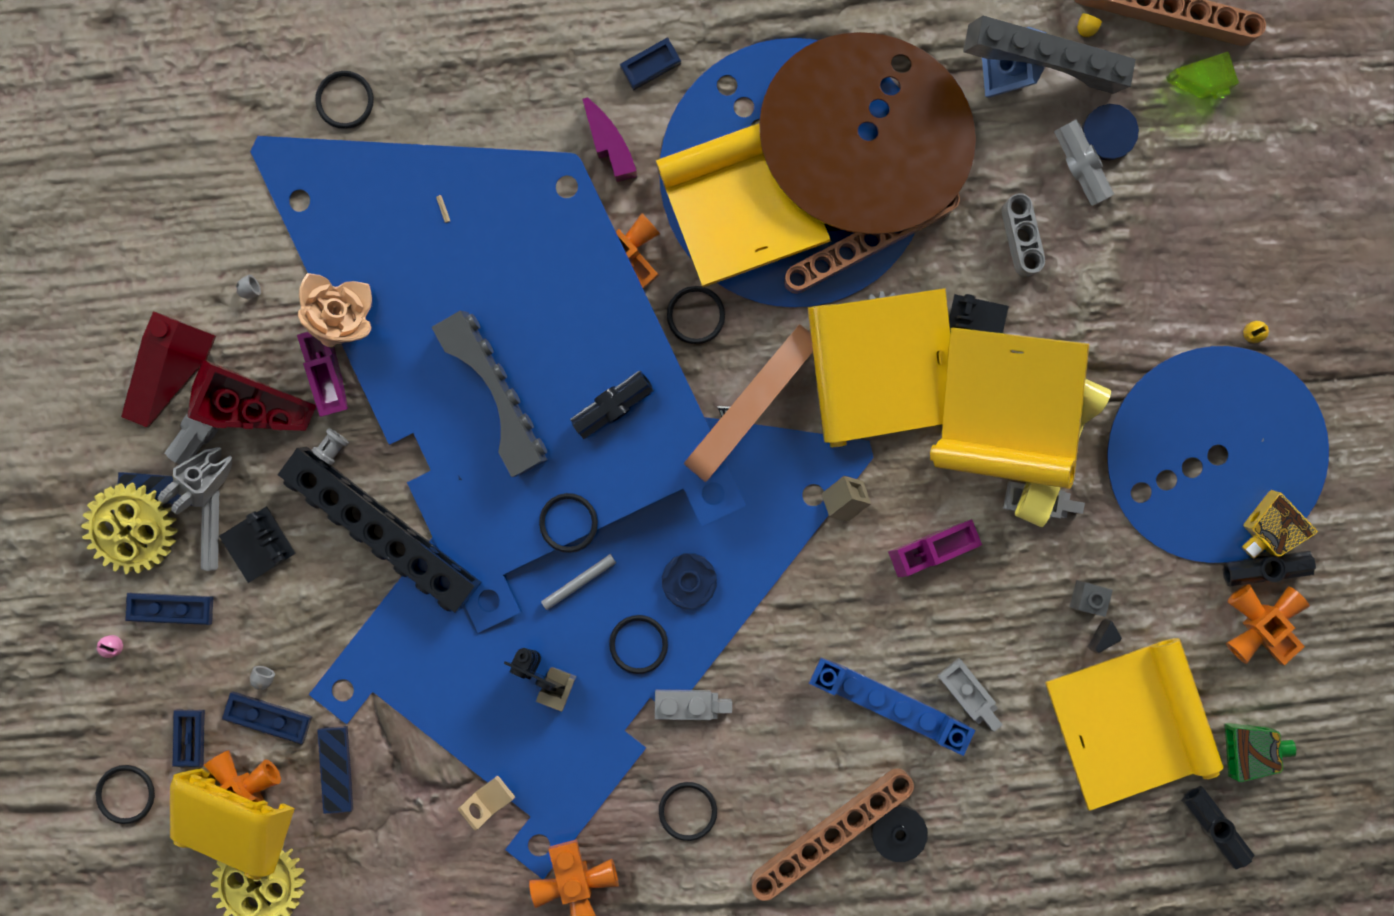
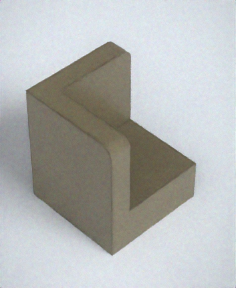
M847 476L841 477L822 493L829 517L844 521H850L871 505L863 481Z
M551 667L547 678L566 687L565 689L557 688L556 692L542 688L536 702L562 712L577 676Z

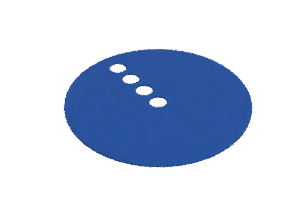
M1210 346L1189 350L1163 361L1146 373L1133 386L1120 405L1112 424L1107 448V465L1112 490L1118 505L1133 527L1151 543L1168 553L1184 559L1206 563H1224L1251 558L1242 549V546L1253 536L1243 525L1270 490L1281 492L1307 518L1322 492L1329 464V441L1326 424L1319 405L1306 385L1291 370L1271 357L1253 350L1231 346ZM1214 445H1222L1227 449L1228 458L1221 465H1213L1208 460V451ZM1190 457H1195L1202 463L1201 473L1194 478H1189L1182 472L1183 462ZM1163 470H1171L1177 477L1176 485L1170 490H1162L1156 483L1157 475ZM1139 482H1144L1151 488L1150 498L1143 503H1138L1131 497L1132 487Z

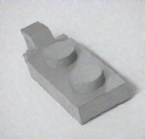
M1008 481L1003 509L1016 511L1025 484ZM1060 490L1050 517L1067 518V512L1083 514L1085 503L1070 500L1071 493Z
M960 658L937 675L969 716L978 724L984 720L994 732L1003 725L993 713L998 709L995 705L996 702Z
M655 690V719L711 720L717 719L718 713H732V699H718V693L711 692V690Z

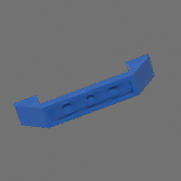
M821 657L809 681V684L834 696L837 694L925 735L935 740L937 744L964 756L976 731L931 706L852 669Z

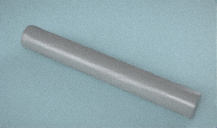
M609 554L541 602L545 609L549 610L616 564L612 555Z

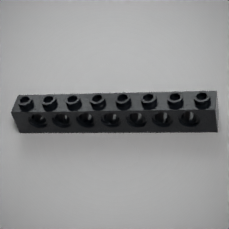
M307 446L296 448L277 474L284 480L283 484L287 488L295 492L299 491L306 497L305 501L316 509L321 508L328 514L327 518L332 523L344 526L350 531L349 535L354 540L360 543L364 542L371 547V552L381 560L386 559L394 565L393 569L403 577L408 576L416 582L415 586L424 594L430 593L438 599V605L444 610L456 613L462 609L481 584V581L337 469L317 457ZM310 473L316 476L317 483L315 487L309 483L308 477ZM332 490L338 493L339 500L337 504L332 502L330 498ZM354 507L358 508L361 512L359 521L355 520L352 516V509ZM375 524H378L382 527V538H379L375 535ZM397 541L404 544V555H401L397 552ZM419 558L426 561L428 565L426 572L418 568L417 562ZM440 576L448 578L450 582L449 589H445L440 585Z

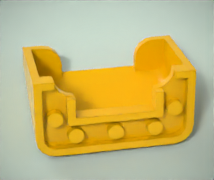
M202 768L174 774L170 784V838L176 846L191 848L244 872V875L250 879L259 880L261 877L275 872L295 808L282 803L279 805V809H273L267 806L268 802L264 800L253 802L216 786V780L211 778L212 774Z

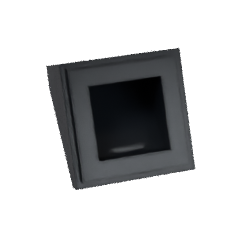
M1104 619L1088 645L1090 650L1100 653L1121 641L1122 637L1111 620Z

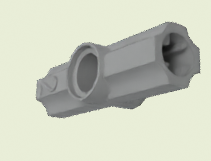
M1077 119L1055 130L1054 133L1067 156L1066 162L1074 178L1079 180L1091 205L1100 203L1114 195L1102 170V162L1093 145H1089Z
M187 413L180 425L182 429L164 454L180 465L195 456L202 445L207 444L216 435L219 428L187 417Z

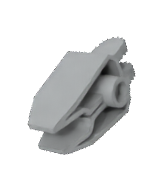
M220 447L200 452L173 468V482L161 491L157 499L165 504L177 494L181 495L171 507V511L177 515L191 504L194 507H203L225 482L232 467V457L229 456L218 462L222 456V449Z

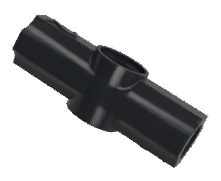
M639 370L618 386H613L594 399V403L581 410L570 420L577 433L583 439H586L606 424H611L623 417L631 410L630 408L633 405L642 401V399L649 396L655 390L648 378Z
M1311 551L1287 553L1280 557L1261 555L1255 559L1224 562L1222 571L1227 586L1231 587L1267 581L1278 582L1282 579L1314 575L1316 564ZM1268 562L1273 566L1272 572L1269 575L1265 572V566Z
M1199 786L1184 794V798L1181 801L1235 870L1250 864L1255 856L1238 834L1234 824L1225 817L1206 790ZM1222 822L1221 830L1214 833L1215 825Z

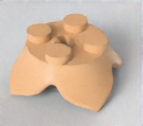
M306 274L299 288L301 309L298 311V318L308 332L327 347L367 337L371 330V324L366 320V316L372 304L369 284L350 281L334 287L327 278L321 275Z

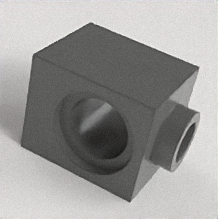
M1076 580L1070 607L1106 617L1113 590Z

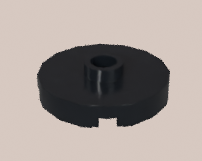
M897 805L872 824L871 838L877 851L884 858L893 862H907L916 858L924 850L928 840V829L924 819L915 809L906 805ZM899 830L905 832L904 837L901 839L895 837L896 832Z

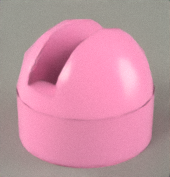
M109 635L100 639L96 649L102 657L112 658L122 652L123 643L118 636ZM104 645L110 648H114V651L112 652L105 649Z

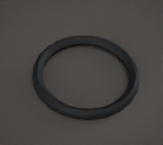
M338 71L322 80L316 92L315 103L319 115L326 123L336 128L349 129L362 124L368 118L373 108L374 96L372 88L364 77L351 71ZM343 76L351 77L361 82L368 95V104L363 115L349 123H339L329 118L325 114L321 103V96L326 85L331 80Z
M702 286L687 287L680 290L671 299L667 308L668 325L673 334L681 341L689 344H703L711 341L722 330L725 322V308L721 299L712 290ZM689 292H702L714 299L719 308L720 317L718 325L706 337L698 339L686 337L678 331L673 322L672 314L675 303Z
M564 493L551 498L545 504L540 514L539 527L544 540L552 548L561 552L572 553L584 549L591 543L597 531L598 520L593 506L588 500L576 494ZM573 499L579 501L588 509L591 515L592 528L586 540L577 546H561L555 543L546 531V514L550 507L560 500Z
M633 615L620 621L613 629L609 641L610 653L615 663L621 669L629 673L645 674L653 671L663 662L668 650V638L665 630L656 620L648 616ZM633 621H644L653 625L662 638V651L659 658L653 664L644 668H633L626 665L620 660L615 650V640L618 632L623 626Z
M119 765L105 772L100 778L95 792L96 802L99 810L107 819L119 824H131L145 817L154 803L155 789L152 780L142 769L131 765ZM119 771H131L143 778L148 787L149 797L145 808L141 813L131 818H120L111 814L102 801V788L105 781Z
M683 782L672 786L665 792L659 804L658 814L663 828L669 835L682 841H693L704 837L711 831L717 819V805L713 795L707 788L694 782ZM679 789H697L704 793L711 804L712 814L710 822L697 834H679L672 830L665 819L664 808L666 801L670 795Z

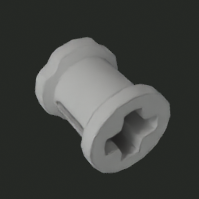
M328 428L326 437L318 447H313L312 452L321 460L333 465L335 456L349 442L339 433Z

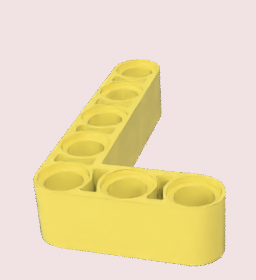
M1088 379L1085 380L1079 438L1084 424L1104 410L1111 395L1110 389ZM1026 482L1015 511V516L1043 527L1051 515L1060 487Z

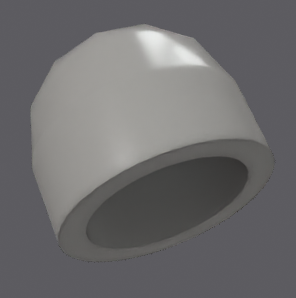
M247 275L237 282L236 288L240 297L251 299L261 294L260 285L252 275Z
M255 666L250 675L251 686L255 689L261 688L262 690L268 688L273 682L274 671L264 666Z

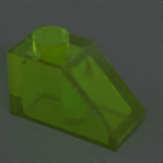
M1229 52L1176 68L1166 76L1169 83L1201 99L1212 96L1214 100L1221 99L1230 95V90L1239 84Z

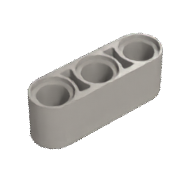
M1015 194L1003 204L1001 209L1014 268L1020 276L1030 277L1041 271L1044 267L1045 255L1032 201L1025 194ZM1012 203L1021 205V215H1017L1012 211ZM1019 229L1025 230L1028 233V242H1023L1018 238L1017 232ZM1025 256L1034 259V269H1029L1025 266Z

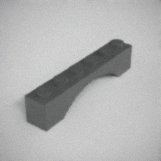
M984 15L968 24L963 50L964 53L986 59L1017 61L1048 67L1071 75L1084 82L1090 88L1112 94L1131 87L1136 59Z
M460 310L432 326V329L444 352L458 357L471 366L483 378L491 390L497 404L501 423V439L498 453L511 477L520 476L547 461L545 456L547 453L546 447L540 438H535L531 430L534 426L530 417L526 413H522L518 406L520 399L513 388L509 389L504 379L507 378L506 372L499 363H495L491 355L494 351L486 338L482 339L478 331L481 328L478 320L473 314Z

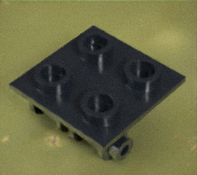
M954 294L949 316L950 334L951 328L1003 333L1009 306L975 299L976 296L965 294V296Z
M267 506L258 512L254 511L246 516L247 519L219 535L248 583L296 554Z
M521 648L516 652L512 662L504 661L505 665L511 667L510 673L523 679L531 680L533 677L537 679L535 685L543 689L556 692L557 688L565 689L566 687L536 672L541 662V655L536 650Z

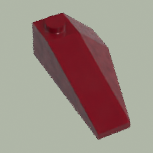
M153 311L142 336L121 417L149 428L170 404L172 397L189 382L188 379L200 368L203 359L207 360L216 336Z
M203 359L192 384L187 417L215 428L234 427L306 431L316 405Z

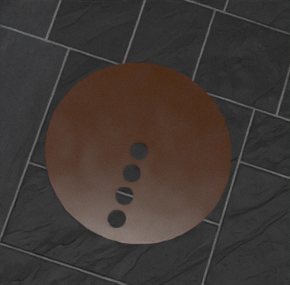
M865 32L843 33L818 40L804 47L784 63L776 73L767 89L761 107L759 121L761 147L773 178L788 198L799 208L817 220L841 230L861 234H888L921 225L943 211L954 200L966 182L973 164L976 144L975 125L969 103L961 87L948 70L934 57L915 45L895 37ZM903 55L910 60L911 68L908 72L899 73L892 68L891 60L895 56ZM888 77L896 79L900 84V91L895 95L885 94L880 88V83L883 79ZM875 100L886 102L889 106V114L883 118L874 117L869 111L870 103ZM866 122L874 124L878 129L877 138L872 141L862 139L858 134V127Z

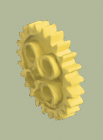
M122 483L116 485L115 489L110 486L104 490V494L101 492L94 496L96 501L87 504L92 511L83 513V517L89 521L82 524L81 527L88 529L89 533L82 536V538L91 539L92 543L87 546V550L96 548L97 552L93 558L97 559L103 556L105 558L103 561L104 567L112 562L114 563L113 571L116 572L123 566L125 574L131 572L133 568L136 573L142 572L144 567L150 570L155 566V563L159 564L164 560L163 556L171 553L170 548L167 546H172L176 543V540L169 537L178 532L177 529L170 527L176 521V518H168L167 516L172 508H163V503L154 499L157 491L154 490L146 494L145 485L139 487L137 491L134 483L127 485L126 489ZM126 504L133 507L134 515L126 510ZM106 521L112 524L114 532L107 529ZM145 525L152 527L154 536L147 533ZM131 526L132 530L129 531L127 527ZM125 542L132 545L133 553L126 549Z
M292 848L286 852L281 850L275 872L261 877L259 880L262 884L259 885L255 884L259 880L247 878L244 872L217 861L216 863L221 868L215 869L212 874L219 879L211 883L212 887L218 888V891L212 895V898H221V902L216 908L225 907L227 909L223 916L231 914L233 916H290L293 913L291 908L295 909L300 904L296 898H300L304 894V891L298 888L306 882V880L298 878L304 871V868L295 867L300 858L291 860L289 856L293 852ZM235 872L243 876L244 883H240L235 879ZM272 884H279L282 887V893L275 892ZM248 897L254 898L258 903V907L251 906Z

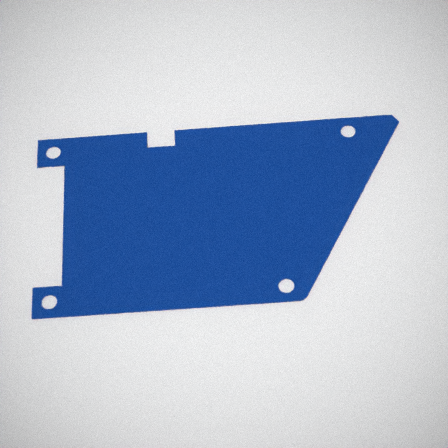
M257 136L250 152L307 272L327 278L334 287L350 281L362 282L370 286L372 304L366 316V320L371 324L370 333L361 340L341 344L388 444L390 445L413 433L431 471L407 482L438 549L481 581V584L465 604L478 633L521 613L504 574L555 550L544 540L540 532L539 518L545 504L559 494L572 493L588 500L597 515V530L683 488L702 527L747 506L725 460L706 482L684 465V462L711 430L579 156L567 152ZM563 176L573 177L578 184L576 194L570 198L561 197L556 190V184ZM296 190H304L310 197L308 208L301 212L295 211L290 205V197ZM439 195L442 196L450 222L445 223L436 199ZM460 310L473 314L478 320L481 327L478 331L482 339L486 338L494 351L491 355L495 363H499L506 372L507 378L504 379L509 389L513 388L520 399L518 406L522 413H526L530 417L534 426L531 430L535 438H540L546 447L547 453L545 456L547 461L520 476L511 477L498 453L501 439V423L497 404L491 390L483 378L471 366L458 357L444 352L432 329V326ZM639 370L642 371L655 391L630 408L631 410L623 417L611 424H606L588 438L583 439L574 429L570 419L594 403V399L613 386H618ZM715 482L723 487L725 496L721 503L711 505L703 499L702 492L708 483ZM573 499L560 500L554 503L546 514V531L555 543L564 546L590 533L592 528L591 515L588 509L579 501ZM485 590H493L499 596L500 603L494 611H485L479 605V596Z
M705 417L710 430L720 420ZM753 424L725 458L747 506L702 527L684 488L598 529L591 543L580 551L567 553L554 550L504 574L521 613L479 633L465 605L456 613L446 611L438 605V599L430 593L424 594L416 588V582L408 576H402L309 695L347 725L373 692L487 783L496 776H499L515 796L511 802L530 816L505 850L541 879H544L553 868L549 851L543 856L533 855L528 848L530 838L537 834L544 835L548 838L550 846L576 839L646 749L644 745L628 734L625 729L650 698L655 701V690H692L828 517L824 500L817 506H810L804 502L802 493L805 487L810 484H816L825 491L843 476L857 479L874 458L870 441L854 439L846 441L847 445L830 447V443L824 442L823 434ZM708 483L702 492L703 499L708 504L717 505L723 501L725 491L718 483ZM589 534L564 546H577L586 540ZM432 537L429 542H431L434 546L437 547V545H436V543H435V541H434V539H433V537ZM683 553H695L705 557L713 565L717 575V587L713 597L705 605L697 608L683 609L674 605L666 597L662 588V574L666 565L674 557ZM609 554L612 555L616 564L549 610L545 609L541 602ZM419 558L417 562L418 568L426 572L428 565L425 560ZM440 576V585L445 589H449L450 582L448 578ZM485 590L480 594L479 605L483 610L491 612L498 608L500 599L495 591ZM633 615L648 616L656 620L663 627L668 638V650L663 662L656 669L645 674L629 673L621 669L615 663L610 653L609 641L613 629L620 621ZM633 621L623 626L618 632L615 640V650L620 660L626 665L633 668H644L650 666L659 658L662 651V638L653 625L644 621ZM521 648L538 651L541 655V662L536 670L537 673L547 677L549 669L554 667L577 676L563 711L561 712L536 702L538 694L542 689L535 685L537 679L533 677L531 680L523 679L510 673L511 667L505 665L504 661L512 662L516 652ZM345 679L353 685V696L347 701H339L333 696L332 687L338 680Z

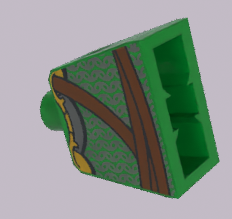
M1224 723L1228 776L1238 782L1281 773L1283 771L1282 758L1296 756L1295 742L1293 740H1281L1279 731L1268 727Z

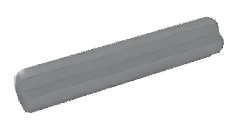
M219 490L202 507L201 569L204 571L218 569Z

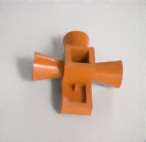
M641 213L626 235L620 229L616 233L644 290L659 274L644 259L637 248L657 237L660 233L647 217Z
M1250 584L1242 586L1229 597L1227 602L1248 617L1243 622L1248 630L1226 643L1228 649L1243 663L1247 664L1261 644L1279 664L1284 666L1305 647L1292 633L1295 627L1288 619L1309 608L1310 605L1294 588L1288 586L1274 606L1261 604Z
M230 750L219 754L203 765L222 785L220 786L221 788L253 802L264 800L260 791L281 782L278 769L271 761L266 759L250 774L247 772L238 776Z
M577 839L550 846L548 850L556 878L529 881L534 907L538 908L561 896L562 904L570 903V916H596L588 900L592 889L619 886L613 859L611 858L588 870L586 861H582Z

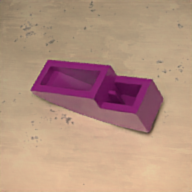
M588 97L583 98L598 158L610 157L616 182L638 177L631 153L613 122Z
M308 331L298 334L297 338L305 360L303 366L319 416L347 410L346 394L335 347L323 345L320 340L312 336Z
M970 519L888 551L897 577H906L981 546L982 543L974 522Z

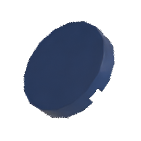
M1106 104L1097 107L1086 117L1082 125V130L1089 145H1093L1100 160L1112 161L1123 157L1133 149L1138 140L1139 127L1137 120L1130 110L1121 105Z
M683 553L674 557L666 565L662 574V588L666 597L674 605L683 609L697 608L705 605L713 597L717 587V575L713 565L705 557L695 553Z

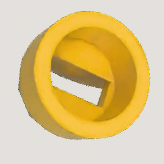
M1082 13L1077 24L1079 34L1083 37L1093 36L1098 32L1102 21L1092 15Z
M1252 321L1243 329L1244 338L1253 344L1264 341L1269 334L1268 326L1262 321ZM1261 328L1262 332L1253 337L1251 332Z

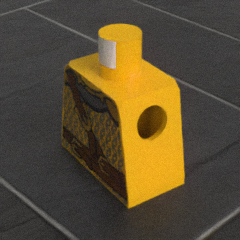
M1270 490L1243 525L1253 537L1242 546V549L1253 559L1264 549L1270 554L1280 557L1315 535L1318 531L1281 492Z

